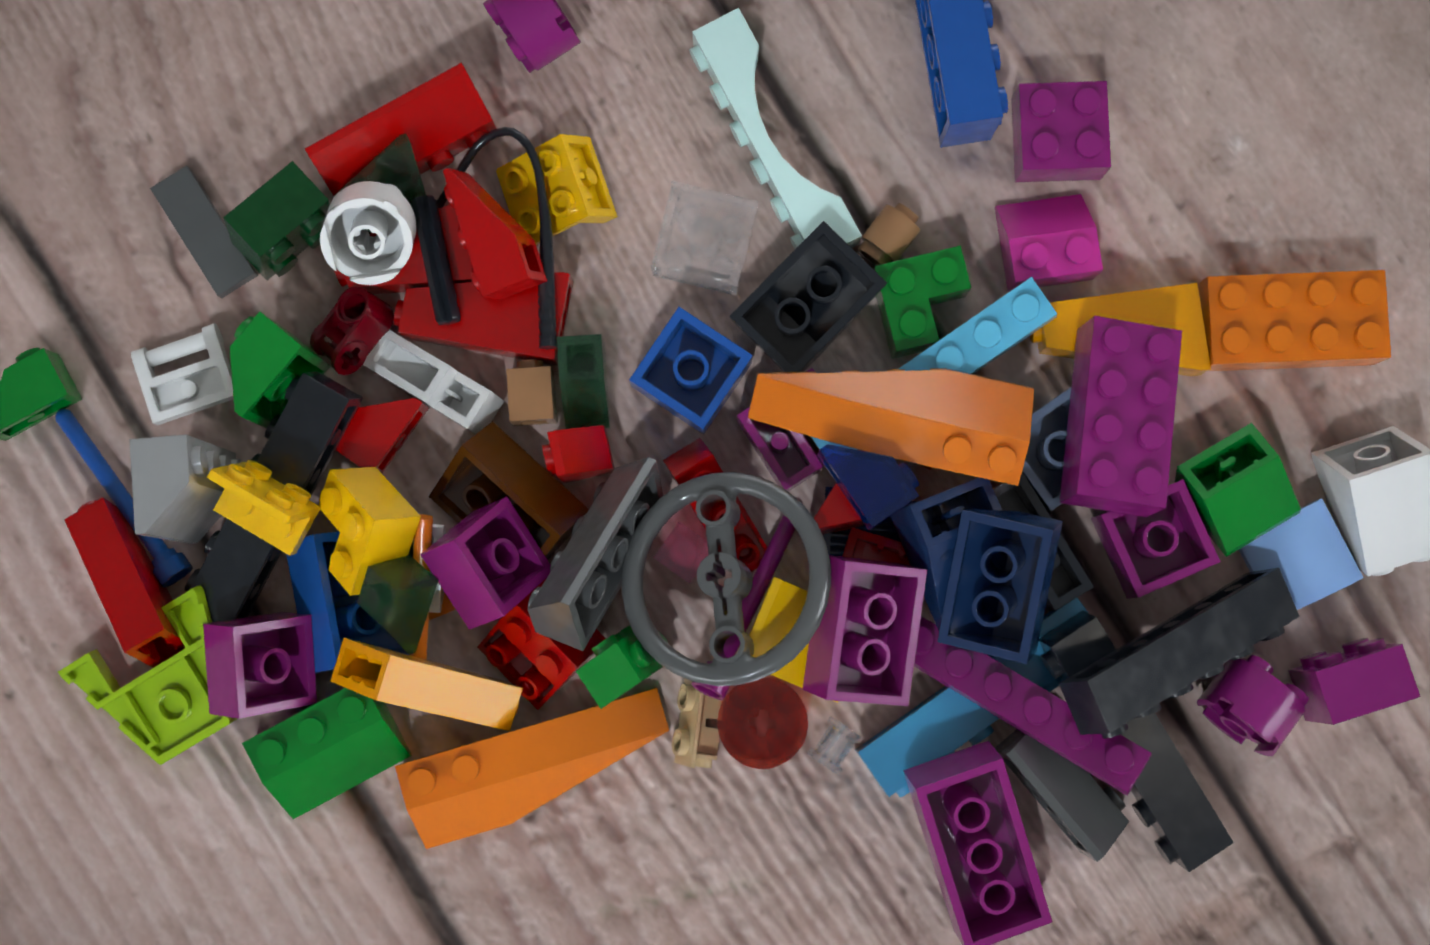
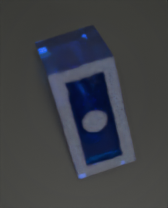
M829 444L822 447L818 452L817 456L869 531L912 503L919 496L914 489L919 486L914 473L906 463L903 462L898 465L891 456Z

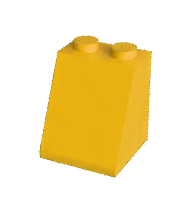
M773 577L749 633L754 643L753 657L756 658L765 654L790 632L799 618L806 601V590ZM809 643L791 662L771 675L803 688Z

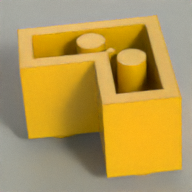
M376 467L329 470L324 489L320 494L319 506L321 507L320 510L340 534L334 552L330 557L328 570L350 596L396 591L421 516Z

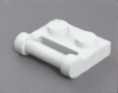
M216 323L202 327L201 333L151 350H147L144 347L131 352L132 362L153 424L161 425L234 399L231 367L224 348L222 334ZM205 349L208 350L210 358L155 376V366Z

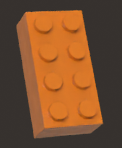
M1385 270L1207 276L1198 283L1211 367L1209 371L1375 365L1391 358Z

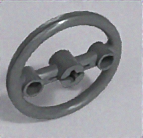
M737 472L711 473L693 478L674 487L658 499L645 513L636 527L635 533L630 539L622 568V597L625 613L632 631L643 648L659 664L674 674L697 683L714 686H735L758 681L777 672L791 662L806 647L818 629L827 607L831 587V564L827 545L817 522L807 508L791 493L772 481L752 474ZM740 494L759 498L779 509L798 531L805 546L809 563V586L806 601L799 618L790 632L776 646L756 658L753 657V640L744 631L741 602L748 596L752 588L753 577L747 565L737 559L734 527L740 519V509L736 503V498ZM697 501V517L706 526L708 556L701 561L697 569V582L705 594L713 597L716 631L713 632L709 640V649L714 657L713 662L710 664L701 663L684 656L661 637L651 621L643 592V574L646 558L654 539L674 514ZM725 501L726 512L724 516L717 521H711L710 512L712 507L718 502ZM725 570H728L732 573V578L725 579L724 586L718 584V579L725 577ZM737 635L740 640V648L737 654L727 658L723 651L724 644L730 636Z

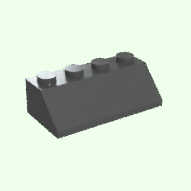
M647 457L616 467L608 480L599 484L593 497L592 506L585 517L581 516L576 521L572 531V538L564 551H559L555 555L550 567V574L542 587H537L530 596L528 612L536 633L581 651L585 649L622 586L623 563L630 539L634 535L636 527L645 513L658 499L664 496L657 460Z

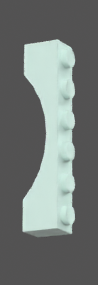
M737 8L692 31L694 47L689 49L691 57L700 72L707 70L714 84L709 86V89L719 109L722 110L727 107L734 122L730 123L729 126L740 147L747 145L753 155L754 160L749 163L760 185L767 182L775 196L770 199L771 206L781 223L787 220L795 234L790 237L794 249L823 221L851 248L859 245L862 235L842 198L819 188L801 176L781 156L769 138L759 114L755 94V73L759 44L740 9Z

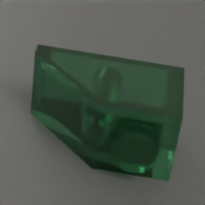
M410 555L370 565L367 568L357 604L406 653L412 654L416 652L438 579Z

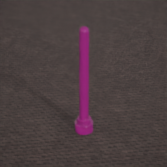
M784 514L753 576L752 588L748 596L741 601L745 633L796 530ZM737 635L730 636L724 644L723 651L727 658L733 657L740 646V640ZM694 681L691 683L699 692L718 700H724L730 687L714 686Z

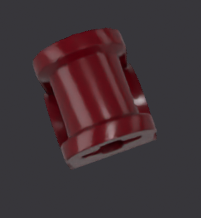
M359 286L346 289L322 323L314 329L310 337V346L318 355L326 356L330 359L331 367L338 374H352L363 365L366 357L391 328L394 320L393 309L388 303ZM327 336L332 343L326 342L324 337ZM345 352H351L353 357L350 358Z

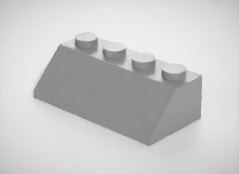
M187 434L129 439L135 534L188 544L198 543L222 516L213 509L224 488L209 480L207 475L212 468L240 463L241 460L236 459L235 452Z

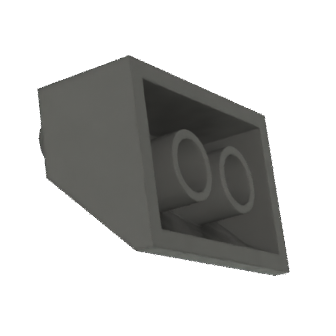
M1018 729L995 747L1006 765L1076 848L1096 862L1102 859L1130 822L1121 812L1126 807L1121 798L1109 786L1102 790L1091 777L1093 776L1091 773Z

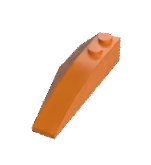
M947 368L911 371L890 369L872 372L851 370L833 373H817L816 371L757 373L748 418L855 449L1018 486L1030 443L1034 388Z
M658 688L614 700L602 709L598 705L404 762L395 766L407 812L425 848L429 849L516 822L668 732L669 726Z

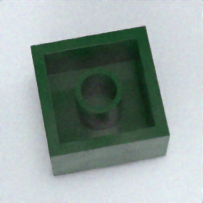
M291 161L224 216L223 219L232 244L268 281L275 274L280 277L290 271L298 262L296 256L308 246L314 249L320 245V233L330 203L329 199Z

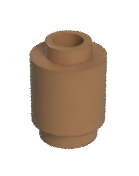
M898 203L895 208L886 204L862 235L863 243L858 248L859 252L875 265L898 261L921 231L915 224L919 217L901 203Z

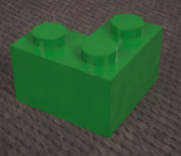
M961 245L874 267V270L887 282V285L876 295L891 358L894 359L923 352L938 342L939 337L931 305L964 298L972 288Z

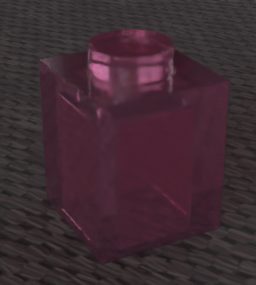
M679 521L653 558L691 585L697 577V569L701 561L708 556L707 541Z

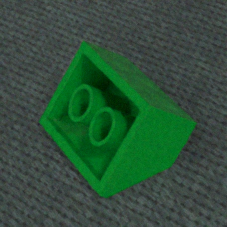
M259 311L255 317L250 316L239 325L234 333L236 340L230 346L234 411L242 418L267 429L271 420L276 415H281L288 402L285 399V393L292 380L298 375L301 376L304 372L318 371L324 374L330 368V365L292 333Z
M347 688L336 692L242 743L262 784L292 819L305 814L412 756L386 703L373 700Z

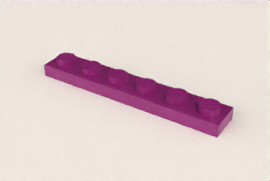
M921 616L914 667L1128 796L1150 760L1151 752L1121 734L1107 739L1102 738L1101 734L1080 735L1067 702L986 654L937 642L939 631L936 624Z

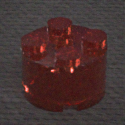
M764 677L758 681L735 685L730 689L719 708L718 733L725 749L741 764L756 769H770L790 760L803 746L808 731V715L801 698L790 686L778 679ZM760 710H768V717L775 720L774 727H766L765 734H758L756 726L749 724L750 717H758Z

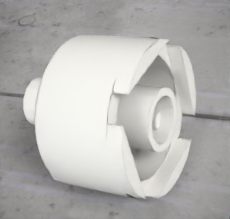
M364 181L349 185L334 196L323 222L320 233V245L326 262L335 271L338 270L347 277H350L349 280L357 284L376 285L393 279L405 266L412 253L416 235L414 211L408 200L402 195L401 190L392 184ZM362 229H369L371 233H376L377 235L370 237L369 232Z

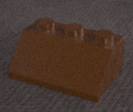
M493 421L462 444L428 496L457 523L474 510L507 496L547 560L570 537L576 521L581 516L585 517L589 510Z

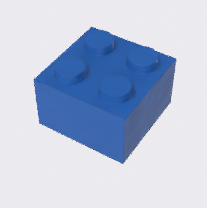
M678 307L629 381L632 388L704 435L751 366L753 355L681 307Z

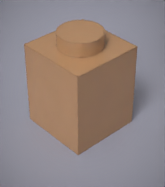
M523 360L517 362V368L506 369L509 422L513 426L557 424L555 375L551 366H543L542 360Z

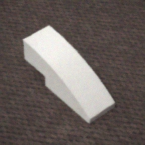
M391 330L382 336L363 363L365 367L474 434H477L492 422L504 403L503 399L489 389Z

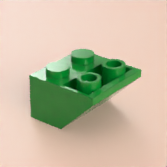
M1252 423L1177 466L1174 482L1184 480L1208 535L1226 557L1296 516L1301 511L1280 456Z

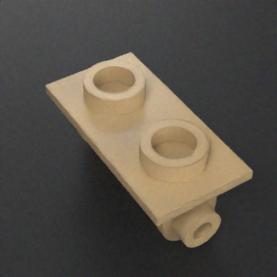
M685 678L677 697L678 708L681 712L679 728L675 730L672 738V751L675 755L674 763L695 768V766L712 768V760H717L720 728L705 727L706 718L722 720L724 700L714 699L699 692L691 685L692 681Z

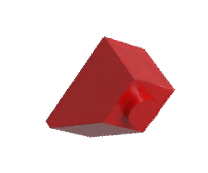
M417 398L358 407L336 451L360 468L376 467L383 473L426 414L429 407Z

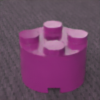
M487 0L483 3L495 24L499 25L507 36L505 40L508 46L529 73L535 69L539 71L581 43L556 0Z
M1250 655L1247 660H1228L1224 663L1225 670L1213 678L1197 700V705H1207L1203 711L1204 716L1234 741L1242 745L1245 739H1249L1258 744L1254 752L1264 756H1274L1305 713L1304 706L1309 701V697L1298 687L1289 683L1284 684L1271 675L1274 672L1273 667L1258 656Z

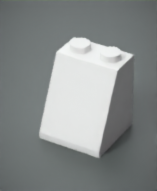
M1391 426L1311 453L1334 522L1360 571L1367 576H1381L1389 574L1396 567L1411 562L1430 560V449L1395 426Z

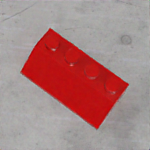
M461 62L305 148V151L333 196L349 185L364 181L392 184L401 191H404L416 182L415 177L430 169L432 172H436L446 168L454 161L453 156L466 149H470L484 134L497 128Z

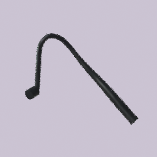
M497 128L484 134L472 145L456 170L465 172L480 149L498 137H513L525 148L534 170L540 217L539 256L547 278V282L538 285L539 348L555 349L557 348V334L555 330L556 298L553 234L542 166L533 144L524 134L515 128ZM444 190L437 199L438 209L442 208L447 201Z

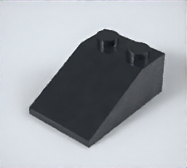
M823 221L729 317L783 372H804L887 285V282Z

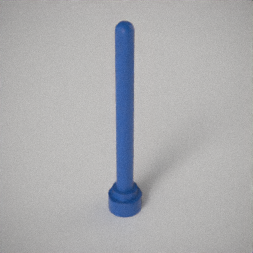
M60 409L55 415L56 422L135 532L132 496L73 413L68 409ZM137 535L154 558L151 562L154 566L152 573L163 588L177 583L192 571L193 566L182 552L177 553L174 548L169 549L162 539Z

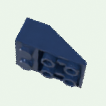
M976 478L911 504L890 515L910 565L927 570L924 598L938 631L940 630L962 509L1002 510L988 479Z

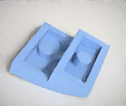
M1323 499L1315 500L1301 507L1299 514L1239 549L1250 572L1273 568L1280 569L1297 610L1364 578Z

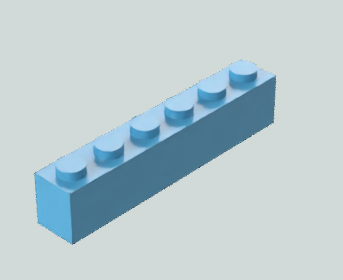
M1078 597L1058 610L1049 611L1044 615L1039 639L1082 610L1088 613ZM1038 642L1037 652L1027 664L988 655L1048 692L1057 688L1059 683L1063 681L1060 676L1055 679L1042 662L1040 656L1045 653V650L1040 642ZM945 685L856 748L855 751L888 797L894 793H897L899 797H903L910 792L903 770L954 753L957 748L967 741L972 746L978 744L994 732L991 724L999 718Z

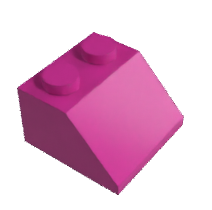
M1081 194L995 206L1008 292L1030 277L1034 279L1039 287L1093 280L1103 271L1097 228Z

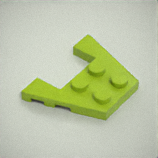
M201 585L190 589L161 607L184 644L185 649L125 686L120 687L97 649L85 654L58 671L61 678L68 684L74 682L88 695L86 700L97 710L103 708L120 723L118 728L159 765L164 764L237 720V718L209 714L203 624L212 623L205 592Z

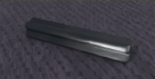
M433 195L419 196L412 200V208L416 218V227L435 320L439 325L454 324L460 321L461 316L437 200Z

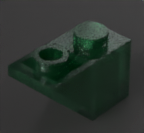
M602 335L557 337L559 382L566 429L604 425L605 429L610 428L605 342Z

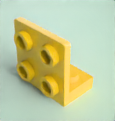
M559 134L535 147L543 170L553 236L579 223H606L618 217L590 137ZM526 152L497 168L496 173L511 217L535 240L537 245L540 243L537 186L534 170Z
M252 460L212 468L207 478L224 488L213 510L289 556L296 554L321 509L319 505L309 500L311 497L310 493L291 483L283 485L271 478L272 471L269 468Z

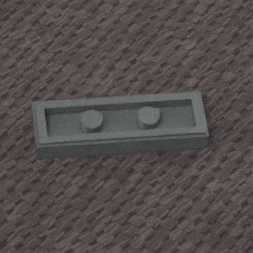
M187 165L150 188L218 297L224 298L258 276L251 263L232 244L224 220L193 171Z

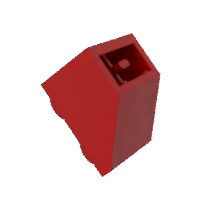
M543 580L537 587H542L545 580ZM532 590L498 621L477 648L513 685L523 688L521 695L539 710L576 674L577 669L585 665L594 656L592 648L606 638L596 629L585 649L581 651L536 633L528 612V602L534 591Z

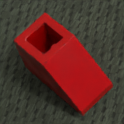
M604 425L547 432L550 444L542 445L547 470L551 471L552 475H557L563 483L610 474L615 467Z

